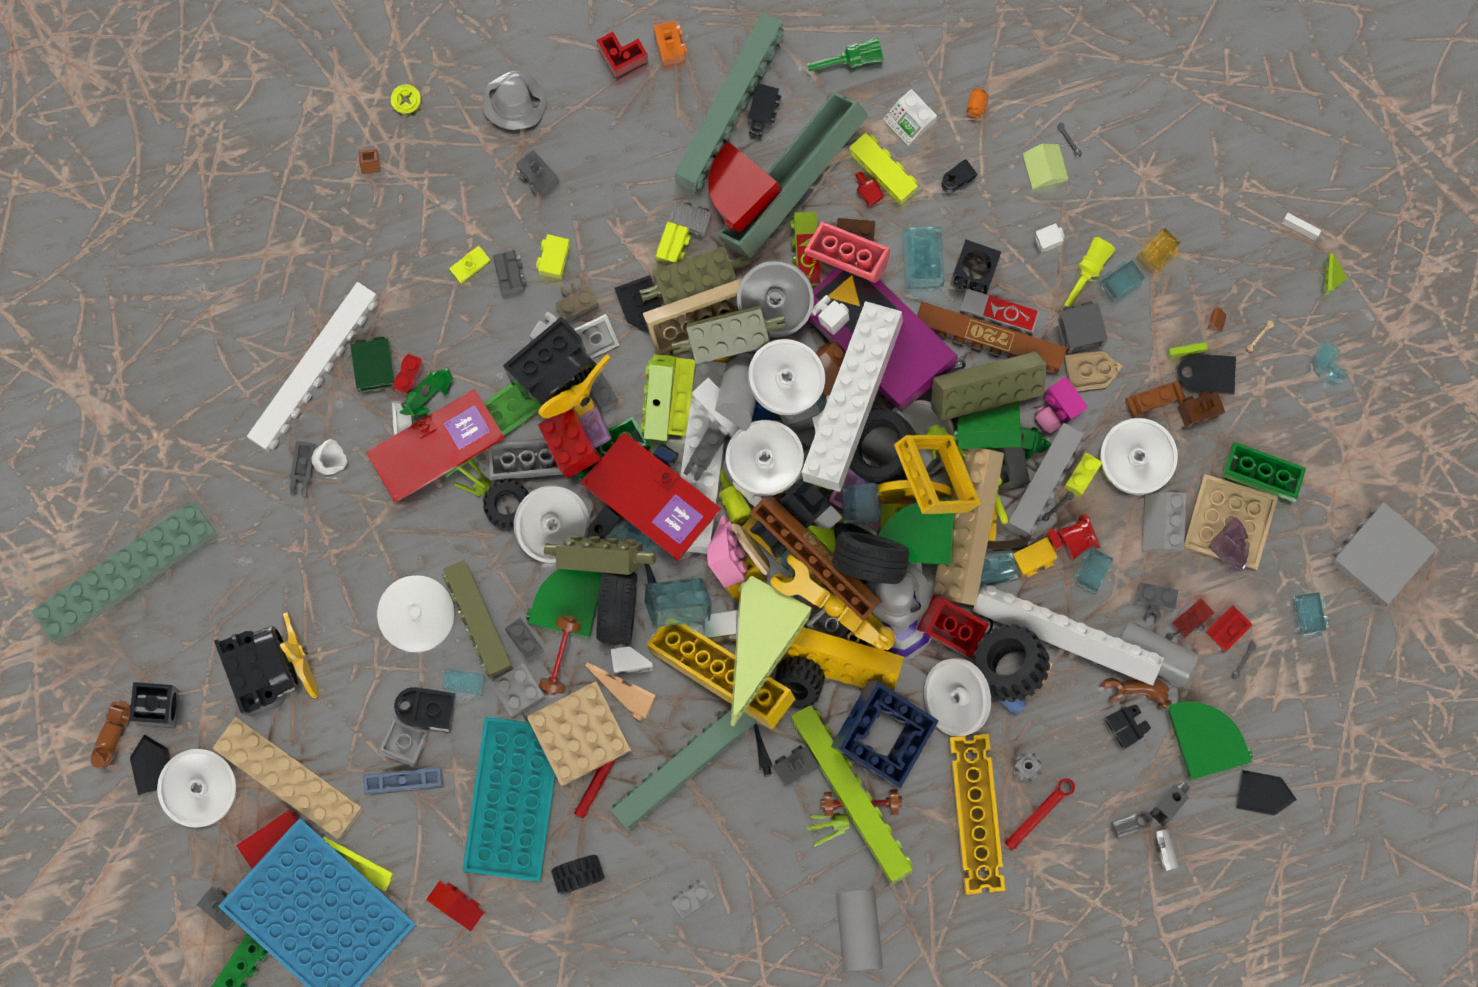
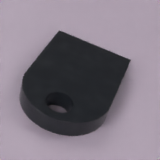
M1189 355L1182 360L1178 367V380L1181 386L1190 392L1203 393L1210 391V393L1217 391L1218 394L1234 395L1236 356ZM1189 368L1192 371V376L1188 378L1183 376L1182 370Z
M418 687L407 688L401 691L395 699V714L399 721L405 725L449 732L456 693ZM402 701H407L410 704L407 709L399 708V704Z

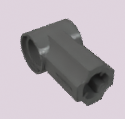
M1140 811L1112 822L1119 838L1148 828L1152 824L1153 819L1149 812ZM1139 815L1147 816V825L1139 824Z

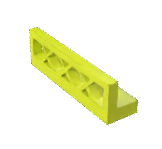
M676 358L668 434L686 436L696 367L695 360Z
M323 837L332 848L375 887L386 892L395 874Z

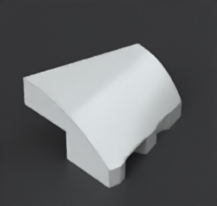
M1169 829L1155 832L1161 851L1159 854L1164 871L1179 868Z

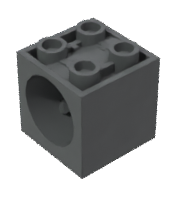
M1092 301L1081 304V307L1077 308L1068 306L1060 312L1057 321L1064 347H1067L1066 355L1104 347L1108 338L1098 303L1093 304Z

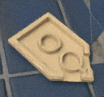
M1103 350L1067 354L1064 356L1067 378L1076 391L1108 388L1124 367Z
M732 523L731 528L736 533L744 550L761 572L765 575L768 574L770 571L768 558L746 530L740 525Z

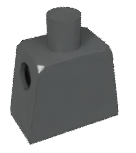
M1181 781L1177 786L1173 785L1149 812L1152 818L1162 826L1167 824L1189 798L1186 793L1190 786Z

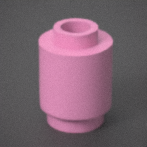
M1042 406L1035 412L1037 415L1034 418L1045 432L1052 434L1062 426L1061 420L1050 406L1047 408Z

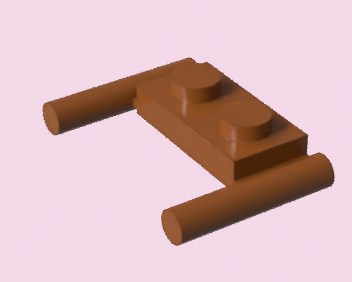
M1179 380L1128 397L1126 402L1132 418H1141L1139 414L1176 401L1182 404L1185 395Z

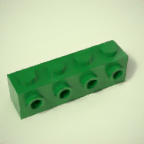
M246 934L212 987H247L245 985L248 978H253L258 970L255 967L259 961L263 962L269 952L249 934Z

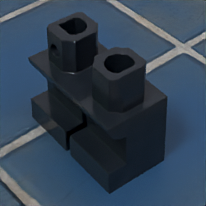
M1137 704L1128 708L1125 706L1104 718L1112 734L1128 726L1114 735L1122 750L1143 738L1144 734L1151 729L1146 720L1138 725L1134 720V717L1141 714Z

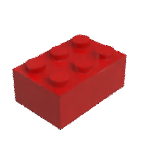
M574 408L537 424L559 470L567 478L601 460L578 412Z
M933 595L929 607L916 630L956 653L972 658L973 652L977 649L976 645L981 641L989 624L950 601Z

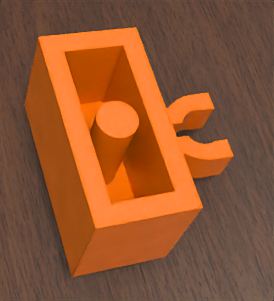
M675 20L654 25V35L663 66L685 61L687 49L685 43L681 44L680 37L683 35L680 25L676 26Z

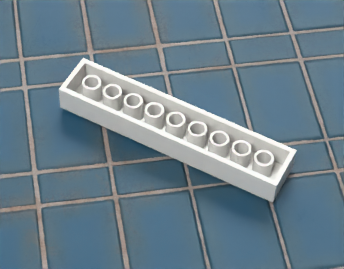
M865 301L801 472L803 481L841 491L903 323L902 311Z
M707 361L696 364L692 392L707 378L720 389L727 363ZM691 401L681 477L717 505L725 440L699 481L694 480V475L700 468L697 465L693 466L690 474H683L690 461L689 459L707 429L710 427L721 433L718 429L719 424L715 420L711 422L705 416L706 411L702 407L698 408ZM715 518L687 551L707 554V549L713 537Z

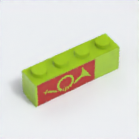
M817 211L794 212V218L790 219L791 230H794L795 237H791V246L795 248L796 255H792V264L806 274L814 289L821 283L819 260L805 255L804 250L818 228Z

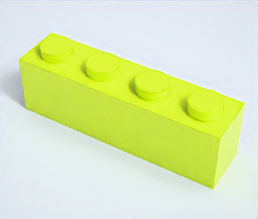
M864 133L849 147V154L900 206L917 191L916 179L911 175L908 176L904 172L903 166L899 162L895 163L890 158L891 154L885 148L881 149L878 146V141L874 136Z

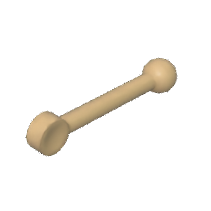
M1268 321L1266 327L1254 342L1247 346L1248 352H1252L1254 346L1264 334L1274 327L1273 321Z

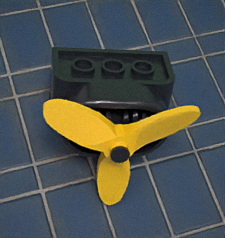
M560 317L503 365V368L513 386L516 385L523 395L535 399L542 406L538 411L542 418L556 416L571 408H574L579 416H582L594 408L593 400L589 397L591 387L611 357L606 354L596 364L586 353L580 335Z
M288 612L283 614L288 642H284L275 626H269L256 632L244 631L239 634H233L232 637L222 641L214 640L242 714L253 716L280 705L284 695L292 693L299 688L296 672L309 695L313 699L319 697L316 681L305 658V655L309 654L305 644H299Z

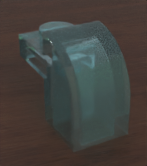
M1327 340L1322 343L1314 354L1312 360L1313 370L1320 379L1326 373L1331 381L1341 384L1348 373L1333 363L1341 350Z

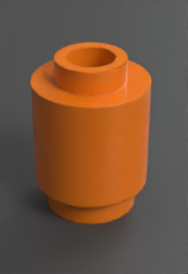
M976 88L970 92L967 105L969 116L981 118L985 113L989 97L985 90Z

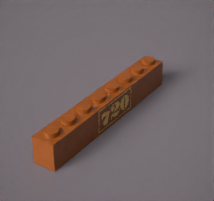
M922 301L917 316L941 339L951 338L957 344L963 345L966 343L971 345L973 349H985L995 356H1000V354L1007 356V359L1037 352L1047 363L1046 372L1054 374L1060 371L1067 347Z
M772 495L765 496L750 512L862 621L882 602L858 578L836 570L832 565L833 554Z

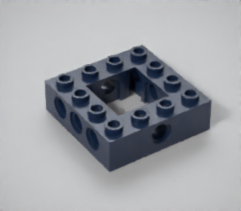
M869 679L832 743L831 748L890 785L901 788L939 720L880 682ZM881 710L905 725L888 756L879 754L873 750V747L858 741V739L867 738L870 733L869 730L875 719L880 716Z

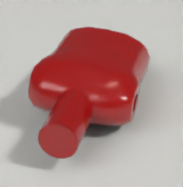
M861 171L855 174L860 182L857 191L868 207L875 205L885 197L874 178L867 180Z

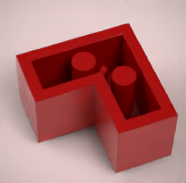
M613 31L597 39V47L615 78L648 61V54L639 38L623 47Z
M439 880L426 899L469 931L473 930L484 914V911L478 908L480 903L472 898L468 901L466 899L468 895L449 882L445 885Z

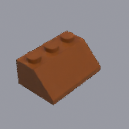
M836 341L821 346L816 352L825 372V385L822 396L826 401V396H829L832 392L846 354Z

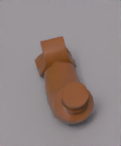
M1115 678L1105 679L1100 684L1105 689L1112 685L1117 686V692L1109 697L1112 703L1120 699L1124 692L1126 694H1146L1150 699H1155L1156 703L1159 702V709L1172 703L1171 700H1168L1169 695L1167 692L1170 690L1169 687L1159 679H1155L1153 686L1138 679L1120 683Z
M125 701L112 702L109 707L106 720H110V722H105L94 745L90 759L91 764L96 768L108 766L114 758L117 743L123 726L119 724L127 725L129 722L131 705Z

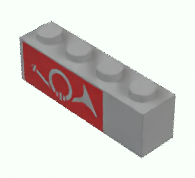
M967 289L960 310V314L1032 336L1040 313L1038 310L971 289Z

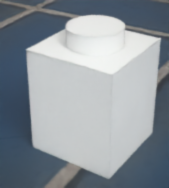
M1056 223L1036 231L1033 236L1041 253L1062 245L1063 238H1065L1062 228H1058Z

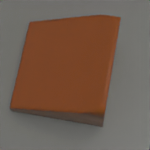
M377 149L359 151V163L362 174L380 172Z
M1219 307L1214 308L1208 327L1209 329L1222 332L1226 313Z

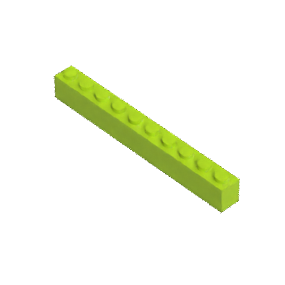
M809 705L792 715L791 722L892 886L912 874L913 864L909 857H904L901 852L903 848L898 840L895 841L891 836L893 832L888 823H883L881 819L883 816L879 808H874L870 802L872 797L869 792L862 789V781L857 773L854 775L851 771L852 765L848 758H843L841 753L831 748L834 742L830 737L832 733L827 725L822 724L820 712L817 708L813 709Z

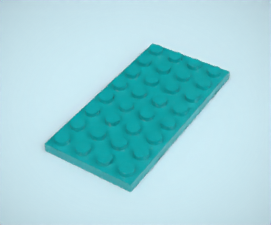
M485 717L462 872L534 882L541 881L555 773L529 722Z

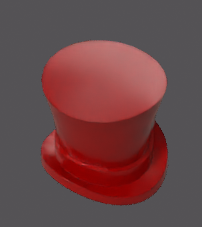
M1082 514L1076 524L1056 530L1062 539L1063 548L1071 561H1074L1089 547L1096 546L1098 549L1101 548L1087 514Z

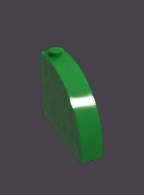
M1020 401L960 416L958 431H954L955 442L959 443V449L1021 447Z
M940 498V501H951V498ZM914 503L896 512L885 523L878 536L905 545L910 552L908 559L910 563L952 565L955 513L922 514L918 503Z
M557 569L539 588L532 609L528 608L526 620H529V626L564 633L562 628L557 627L555 623L558 616L570 615L582 624L579 632L571 631L568 635L589 639L599 601L602 572Z
M1179 702L1166 707L1189 781L1252 762L1253 754L1251 748H1247L1239 728L1220 710L1198 702Z

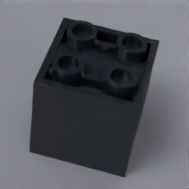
M966 239L951 283L954 284V287L961 290L966 288L987 294L1001 251ZM970 260H979L985 264L986 269H988V275L980 279L971 278L963 270L962 265Z
M133 682L129 721L136 725L175 728L179 689L167 684Z

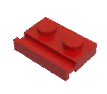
M1232 605L1205 633L1226 652L1253 624Z

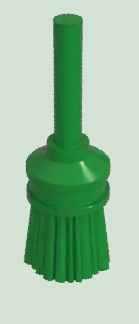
M875 37L858 45L857 43L850 46L847 45L845 52L841 53L840 56L809 63L807 67L808 71H813L843 63L854 68L866 63L882 62L884 59L879 39Z

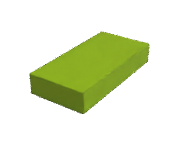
M1207 342L1170 348L1167 352L1168 359L1192 354L1206 353L1208 350Z

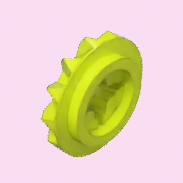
M400 85L391 94V104L395 111L401 114H411L421 104V96L414 86ZM401 95L404 97L410 96L409 100L411 104L407 102L403 104V99Z

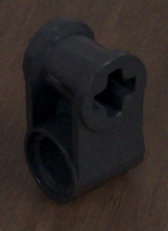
M965 159L944 174L941 187L945 192L953 193L975 179L978 173L968 160Z

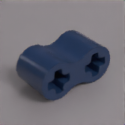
M659 444L653 455L671 468L676 462L679 453L664 444Z

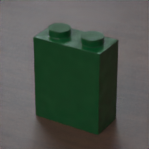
M375 337L373 341L367 342L362 339L354 341V344H350L358 392L394 387L395 374L388 338Z

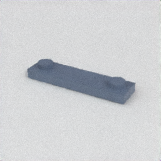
M441 767L363 775L365 795L443 787Z

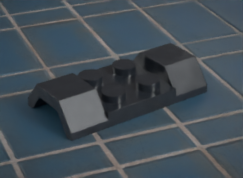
M803 478L779 501L806 529L831 506L824 493L815 484L803 481ZM760 521L750 529L752 533L758 535L770 547L775 558L787 548Z

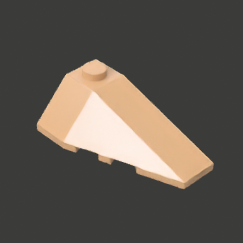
M588 662L586 663L585 667L631 712V717L639 721L641 718L647 719L656 701V695L634 684L630 686L622 678L612 677L607 671Z

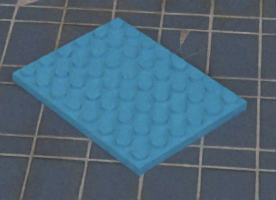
M301 818L295 822L218 906L306 987H359L416 925Z

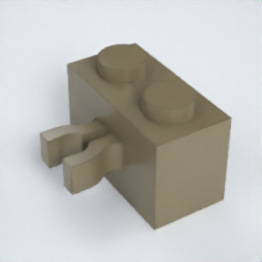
M571 282L572 295L565 290L564 286L560 288L566 298L555 304L560 316L567 323L599 308L590 286L576 292V286L574 282Z

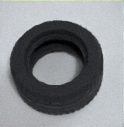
M883 408L870 410L850 464V469L856 475L873 484L899 480L903 476L905 477L906 473L898 454L892 461L882 466L867 464L861 453L862 442L866 435L879 427H888L895 430L899 440L906 435H916L912 426L901 415Z
M842 532L837 537L832 565L839 572L852 577L877 583L898 584L904 580L910 552L905 545L890 539L865 533Z
M602 572L596 627V639L600 642L628 644L631 642L637 592L636 573L632 572L626 575Z

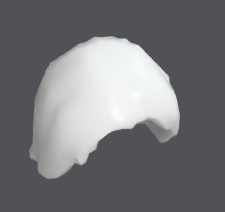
M332 439L318 446L311 457L315 470L324 475L337 473L345 469L348 464L343 449L336 440Z

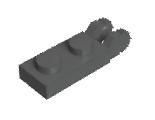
M709 427L689 459L690 461L683 474H690L693 466L697 465L700 468L695 473L694 480L699 481L704 471H707L726 436Z
M296 441L290 475V495L295 494L298 480L303 481L301 495L307 496L308 482L311 479L313 466L311 457L316 448L315 443Z

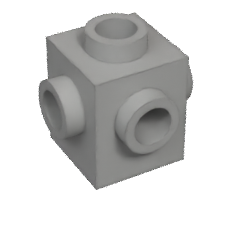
M1022 753L1014 760L1016 764L1013 766L1015 769L1013 772L1020 780L1024 779L1026 782L1030 778L1033 781L1041 774L1039 771L1042 767L1040 765L1041 760L1036 754L1033 753L1031 755L1027 753L1024 755ZM1029 762L1032 768L1026 769L1025 763Z

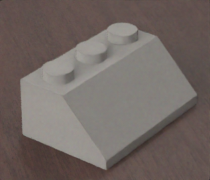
M1162 492L1145 494L1142 551L1181 554L1184 551L1186 493Z

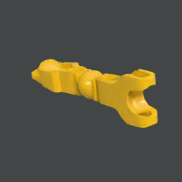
M792 552L788 554L787 562L795 570V576L788 578L781 574H775L771 578V585L782 594L787 596L798 594L819 608L823 606L828 615L838 617L837 620L851 630L856 637L872 644L876 649L883 651L889 650L894 646L895 634L891 628L886 627L872 613L862 621Z

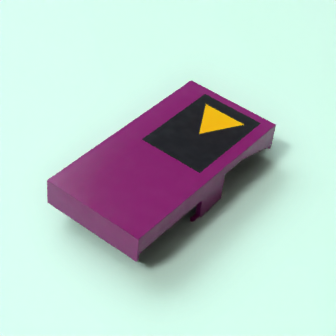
M836 267L827 278L813 289V307L827 295L831 299L827 306L835 300L838 304L842 303L848 308L850 320L834 335L820 324L818 315L821 312L816 316L811 314L808 319L830 342L836 341L845 353L865 301L902 311L903 323L878 388L899 411L905 410L933 384V377L946 374L958 363L957 354L880 279L874 283Z

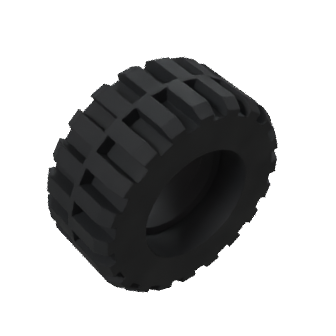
M1008 624L1002 625L1000 629H997V627L992 629V633L989 635L986 633L983 636V641H979L976 645L977 651L973 652L972 657L974 660L972 663L986 678L991 696L1003 702L1006 699L1008 702H1015L1016 699L1022 701L1026 699L1025 696L1034 695V691L1043 686L1042 681L1047 680L1048 673L1046 671L1050 670L1049 654L1037 635L1030 631L1029 628L1024 626L1020 628L1017 624H1012L1011 627ZM1013 651L1026 652L1025 662L1018 671L1005 676L996 674L997 665L1003 656Z

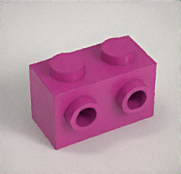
M1064 377L1044 392L1046 402L1052 405L1058 418L1065 424L1088 408L1067 377Z

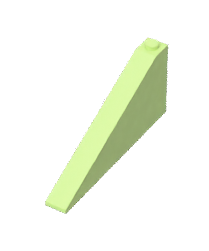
M750 576L747 582L743 581L739 588L741 593L738 606L731 710L732 726H735L807 623L812 609L804 603L782 594L774 587L753 576Z

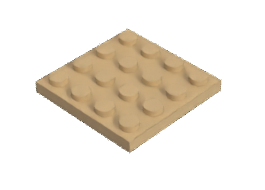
M1204 474L1184 540V548L1257 570L1278 497Z
M596 681L527 717L562 787L632 751Z

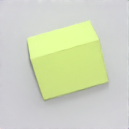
M1042 143L1022 153L1032 189L1069 180L1059 144Z

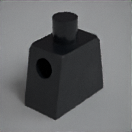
M604 506L587 528V531L590 533L588 537L598 536L600 539L606 540L623 522L624 518L611 507ZM602 525L603 532L599 533L598 529Z

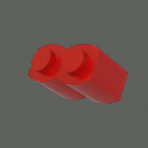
M409 353L404 357L401 363V371L394 380L396 393L406 396L407 393L416 388V380L423 371L421 358Z

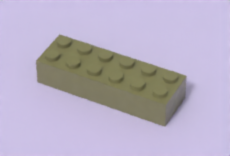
M1032 352L933 377L931 409L941 421L1042 396L1045 389L1047 363L1037 352Z
M465 559L444 568L445 574L442 577L446 586L453 590L450 592L451 598L456 606H460V609L457 610L463 623L467 622L466 632L471 641L475 640L476 644L473 645V648L478 658L482 657L484 661L481 663V666L486 676L490 675L494 679L513 670Z

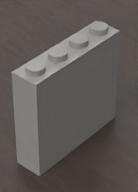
M1383 502L1380 506L1376 504L1369 512L1371 516L1368 520L1364 518L1357 526L1359 530L1356 534L1351 533L1345 540L1346 546L1343 549L1339 547L1333 554L1335 559L1332 563L1386 607L1431 556L1437 546Z

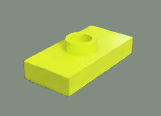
M477 246L451 266L449 270L462 284L491 262V260L481 247Z

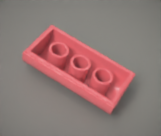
M822 221L804 250L805 255L874 283L884 273L890 256V248Z

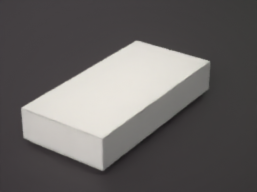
M1287 213L1281 223L1314 241L1321 232V229L1290 213Z
M406 400L392 402L394 435L413 424L411 415L399 413V411L403 410L401 404L405 403Z

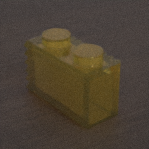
M1164 227L1138 253L1137 258L1152 272L1156 269L1160 271L1167 263L1165 260L1169 256L1174 257L1180 250L1178 246L1181 242Z

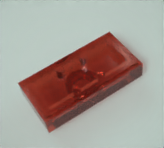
M1199 599L1172 622V625L1186 638L1214 614V611L1202 599Z

